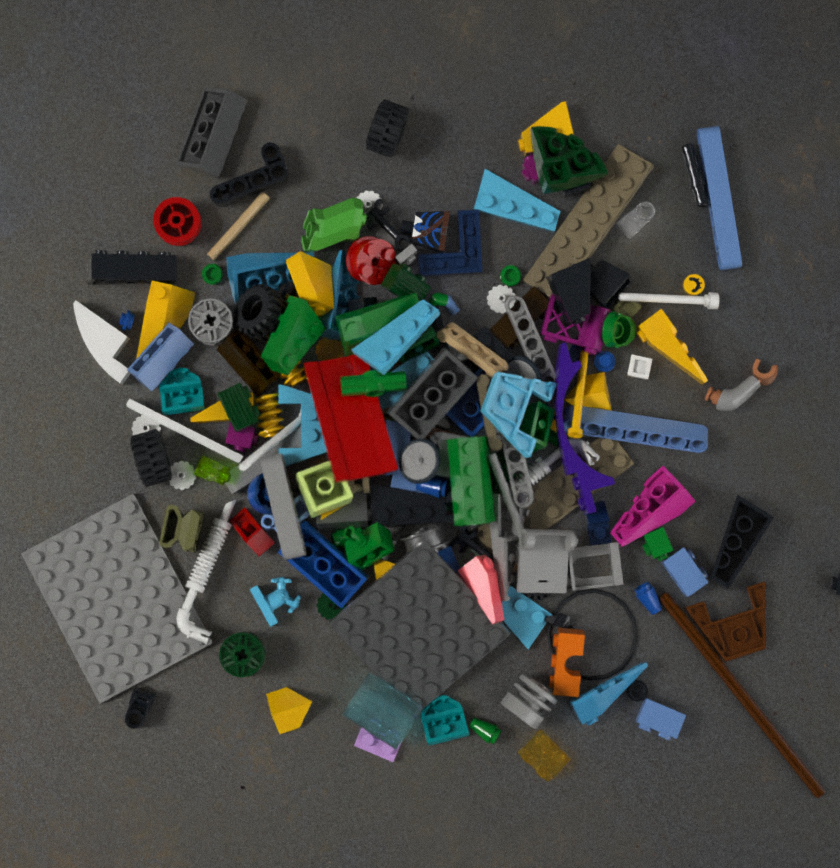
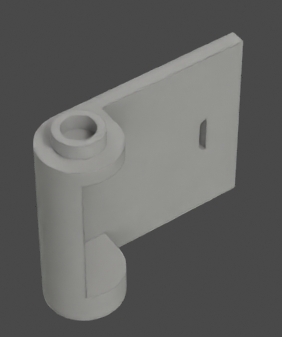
M521 530L518 557V593H566L568 551H573L578 543L577 535L574 534L573 530Z

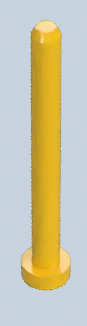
M584 349L580 352L579 358L582 367L578 370L572 428L568 429V436L571 438H581L583 436V430L580 429L588 363V353H585Z

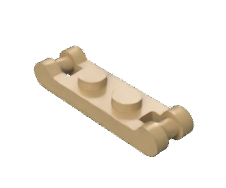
M450 322L445 328L437 332L436 336L440 342H447L459 353L483 369L489 379L492 380L494 373H504L508 369V364L505 360L455 323Z

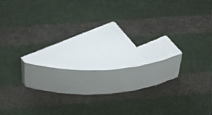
M75 300L73 306L76 321L87 348L98 364L111 377L123 385L131 373L127 371V367L115 359L130 339Z

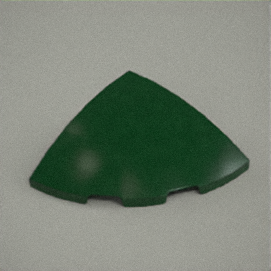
M531 127L533 156L543 194L574 188L608 175L607 168L599 155L584 146L585 142L573 134L567 136L558 133L557 129L552 127Z

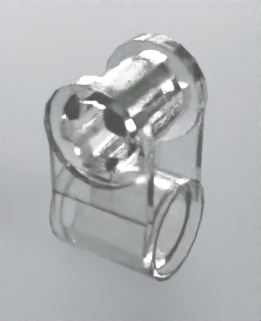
M642 202L615 225L630 240L653 218L655 207L650 202ZM641 208H643L644 210L648 208L650 210L648 212L649 217L647 215L642 216L640 214L642 212Z

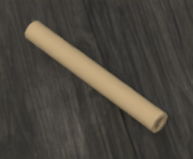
M262 191L207 255L215 261L269 201L270 197Z

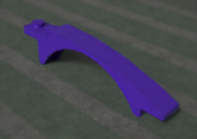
M565 342L558 346L555 383L557 385L554 393L557 440L565 476L569 474L574 475L572 484L575 491L578 490L579 508L581 511L584 510L585 514L596 512L591 491L613 485L615 482L614 478L595 471L583 462L571 447L566 436L562 416L564 397L570 381L582 366L580 361L571 362Z

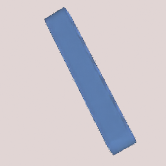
M719 126L697 129V140L704 181L706 182V194L710 203L708 206L720 271L741 268L742 258Z
M569 405L564 409L563 425L566 432H568L569 428H572L574 405ZM585 406L582 408L580 429L583 430V435L695 453L704 452L708 448V429L704 425Z

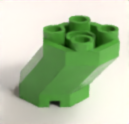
M350 198L323 210L316 208L309 210L303 223V230H306V236L302 235L301 239L303 251L312 253L341 241L354 242L360 235V228L366 222V213H363V201L358 198Z

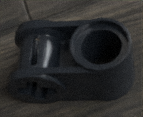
M135 686L125 715V724L129 728L138 729L145 724L156 693L152 692L150 694L139 690V687ZM133 713L140 715L141 721L138 725H133L130 722V717Z

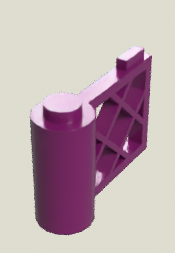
M551 294L540 335L544 336L543 340L556 343L559 340L583 348L584 352L590 355H596V352H601L603 345V322L611 310L590 305V314L584 316L586 320L582 322L581 327L579 323L575 325L579 331L578 340H574L566 332L574 324L564 328L559 319L562 313L556 314L553 308L555 298ZM554 319L561 331L555 334L547 331L549 322Z

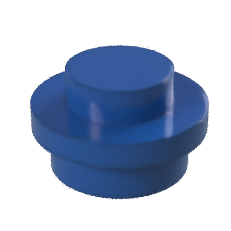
M127 310L126 314L122 313L118 325L122 326L121 330L123 331L125 329L130 330L135 314L130 313V310Z
M601 351L595 356L594 365L601 372H609L615 366V358L612 353Z

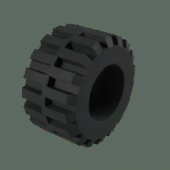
M384 99L379 104L372 120L366 140V149L391 158L395 154L409 116L408 108Z
M252 285V288H248L244 294L242 293L240 300L236 303L237 306L233 313L235 314L233 320L236 322V328L259 342H268L272 332H276L280 323L278 320L280 314H284L289 304L287 298L267 285Z
M154 429L131 436V449L142 483L149 487L171 480V466L160 432Z

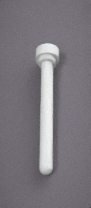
M709 292L704 296L644 293L618 294L620 301L700 304L708 307V309H718L719 293Z
M301 409L299 416L241 462L239 469L241 471L247 470L300 427Z

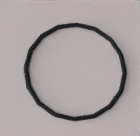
M597 589L575 592L563 599L552 613V615H556L566 602L578 595L597 593L614 599L624 607L630 617L634 634L630 654L620 667L606 675L589 677L580 674L582 679L589 681L606 679L621 671L634 655L638 640L636 620L627 604L614 594ZM549 623L547 628L548 646L551 654L556 655L551 638L553 624Z

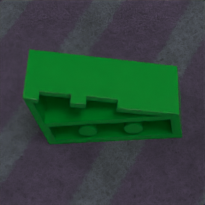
M290 295L287 299L289 304L284 314L279 316L278 320L280 323L276 332H272L261 355L272 371L288 375L326 330L306 300Z

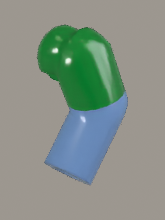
M437 292L429 299V303L432 306H445L451 316L460 311L450 295Z

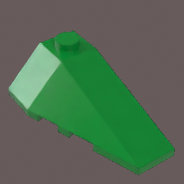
M415 292L335 316L345 356L353 355L351 349L419 302L417 293Z

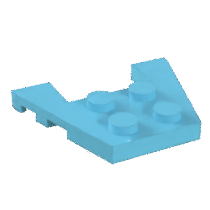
M502 372L494 373L480 411L525 458H529L532 455L537 439L520 431L519 427L530 396L533 394L545 402L551 401L557 384L554 382H543L539 379L522 378V376Z
M278 385L279 405L301 404V448H279V453L283 454L286 467L327 453L312 395L285 385Z

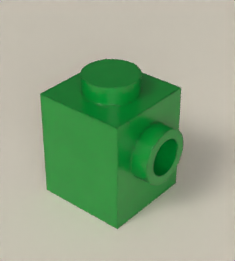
M663 527L642 536L645 543L642 547L647 557L657 558L658 561L670 557L669 552L673 551V548Z

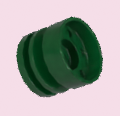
M249 632L232 634L224 640L220 647L219 659L227 673L234 677L244 678L255 674L262 668L267 653L264 643L258 636ZM244 649L245 654L248 656L241 661L237 651L240 652Z

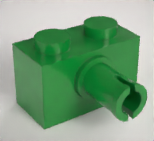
M539 401L527 405L519 427L520 431L537 439L533 452L546 448L547 442L558 446L557 432L551 430L555 409Z
M378 522L370 525L362 532L352 526H348L349 529L346 528L344 530L343 536L347 539L344 544L348 563L361 570L394 551L391 531Z

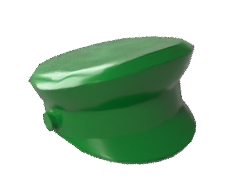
M610 312L606 316L602 327L604 344L608 348H619L630 344L636 335L634 321L621 313Z

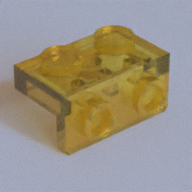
M541 729L518 750L523 761L530 764L536 770L538 776L547 782L554 778L570 760Z

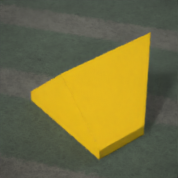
M605 372L586 375L583 406L612 411ZM576 386L564 399L571 405H574Z
M287 687L267 693L271 715L279 734L300 728L312 701Z

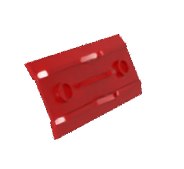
M354 354L319 362L303 363L335 483L397 471L398 466L378 397H367L365 394L342 396L340 377L363 375V373L370 371L369 365Z

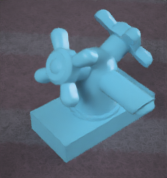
M281 576L271 579V583H277V590L267 595H263L258 585L250 589L270 627L279 623L273 610L283 604H287L290 606L288 612L293 613L299 606L301 596L297 595L293 599L286 590V583H292L290 578Z

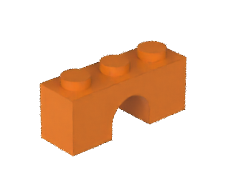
M558 627V634L553 636V647H556V655L552 654L551 667H554V675L549 677V688H552L553 695L579 697L580 671L568 669L565 666V662L570 656H583L584 630Z

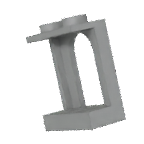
M618 542L576 547L573 551H568L569 574H567V587H571V591L624 585ZM609 554L612 575L585 579L574 575L573 563L576 559Z

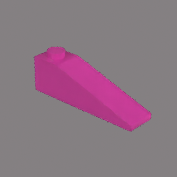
M664 466L646 480L642 493L639 496H635L633 506L628 512H624L610 532L622 547L680 516L696 502Z

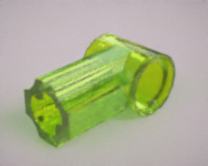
M201 455L193 473L195 476L220 485L229 482L232 476L229 468Z

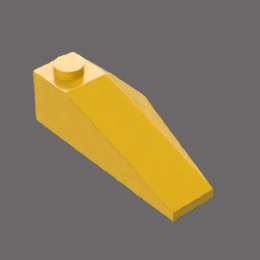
M151 282L137 358L168 323L179 329L182 328L193 307L195 292L166 283Z
M662 309L637 327L638 332L636 334L643 343L647 342L650 347L703 385L708 381L696 360L692 356L688 357L689 351L686 344L680 339L677 340V330Z

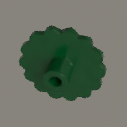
M322 593L321 597L318 598L316 607L318 608V613H321V617L330 620L346 607V604L341 609Z

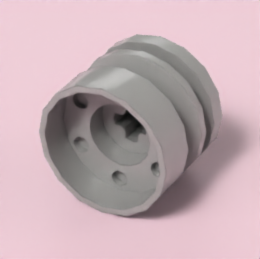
M211 298L201 300L193 306L189 313L188 324L190 331L204 345L220 346L225 337L235 331L234 315L227 305L220 300ZM209 317L216 319L213 326L206 324Z
M521 674L519 678L526 685L522 687L515 682L514 686L520 693L515 695L508 691L500 703L536 730L544 720L538 710L540 708L548 712L551 710L544 704L546 699L554 705L558 700L554 698L550 690L537 680Z

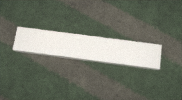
M130 398L126 404L128 408L239 464L244 459V456Z

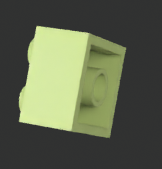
M330 461L296 474L295 481L311 518L350 504L353 499L347 482L335 483Z

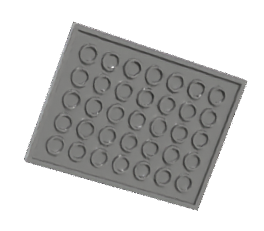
M134 493L21 553L99 704L213 644L211 637L203 634L201 636L209 638L208 644L191 637L188 639L186 638L187 635L178 628L176 617L179 608L181 609L184 604L187 592L164 548L160 546L159 539ZM192 604L189 611L191 613L189 621L194 622L198 627L206 629Z

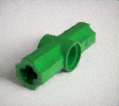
M371 370L363 373V375L340 377L342 396L365 394L367 397H378L386 392L406 391L407 389L405 371L388 372L383 375L377 370Z

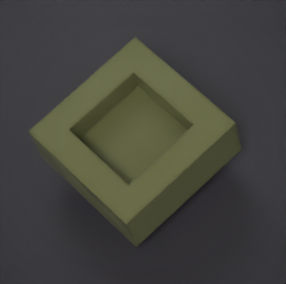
M619 300L612 311L632 319L642 306L637 302Z

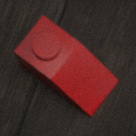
M245 507L229 520L246 544L258 556H261L275 543Z

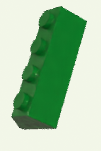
M487 436L448 439L447 448L454 525L465 526L495 522L490 461L487 456L489 455Z

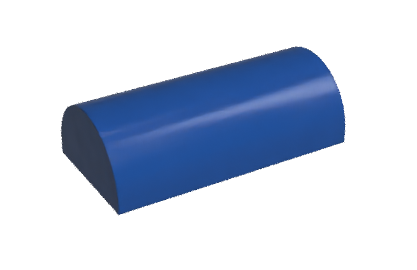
M305 520L300 527L306 555L287 561L342 609L367 581L369 576L360 568L349 564L347 556ZM280 549L278 553L283 557L282 551Z

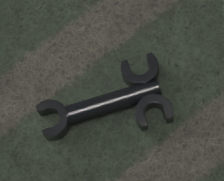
M380 198L375 202L374 208L369 213H366V219H371L367 227L370 230L373 229L377 221L395 240L396 248L399 251H403L404 249L400 246V242L406 240L411 244V239L406 235H401L382 216L387 215L391 209L387 206L384 210H380V205L384 202Z
M468 525L462 526L461 534L452 540L450 546L453 547L455 543H459L461 545L460 554L469 546L478 554L489 557L494 563L493 554L472 539L477 535L479 529L476 528L474 532H469L467 529Z

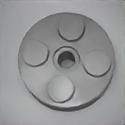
M442 522L421 528L399 538V541H403L407 553L424 539L437 553L439 550L448 547L447 543H449V539H445L441 529Z

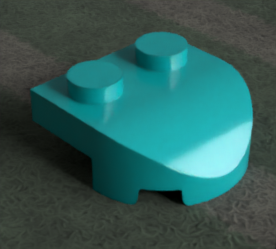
M173 369L159 384L163 416L205 410L204 392L200 378L189 369Z
M438 696L422 710L421 720L428 746L470 736L461 704L449 696Z

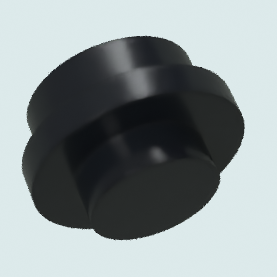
M634 680L626 688V693L631 700L638 702L645 699L648 689L644 682Z

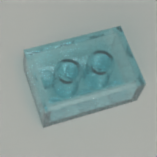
M369 672L342 715L394 749H397L417 720L423 707Z

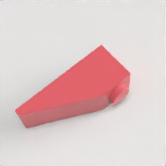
M486 555L476 556L460 568L458 572L466 585L478 598L477 602L492 624L502 622L504 614L494 563Z

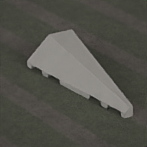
M500 490L492 492L495 522L490 523V533L501 601H509L508 591L510 582H514L515 578L512 575L514 564L518 563L519 538ZM525 492L519 493L517 496L518 502L527 504L529 495ZM516 506L523 524L525 516L529 515L530 510Z

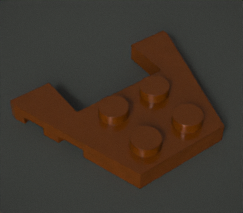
M765 581L746 587L752 609L711 622L704 601L685 607L724 662L766 649Z

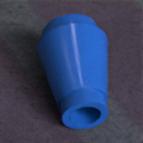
M432 478L426 483L416 484V490L437 498L446 497L449 481L444 480V478Z
M645 582L635 588L636 598L651 615L662 610L654 585Z

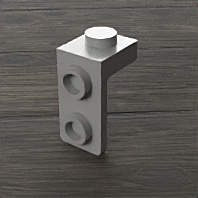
M383 228L375 233L377 239L385 240L392 245L396 254V262L399 265L401 263L409 265L416 259L417 249L406 240L400 242V246L404 250L399 251L395 246V240Z

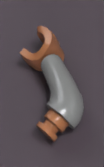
M756 359L753 365V376H749L733 389L725 388L723 391L719 389L715 391L714 387L711 386L706 394L705 401L711 400L712 404L716 405V410L722 412L733 411L748 400L761 385L771 384L777 377L778 366H771V370L768 373H760L758 369L761 360Z

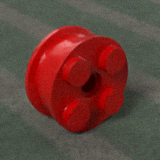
M171 197L164 200L158 205L153 216V224L157 234L163 241L173 246H184L196 239L201 230L202 221L197 208L192 202L182 197ZM176 219H180L178 224H174Z
M363 236L355 240L350 246L346 256V266L349 274L354 279L370 285H379L384 280L392 264H396V254L392 245L387 241L373 236Z

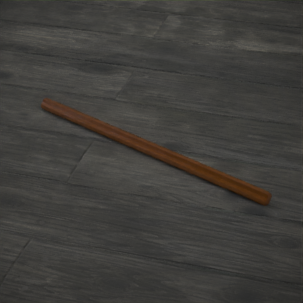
M668 592L663 593L658 598L662 605L816 798L822 797L826 792L825 789Z

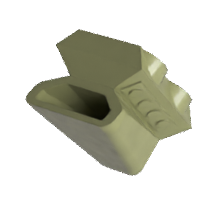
M168 505L159 541L160 546L170 548L179 542L183 551L196 553L204 520V512L192 509L184 516L179 507Z

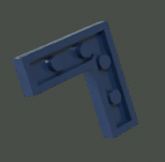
M479 209L458 211L460 252L418 255L419 275L440 276L483 273Z

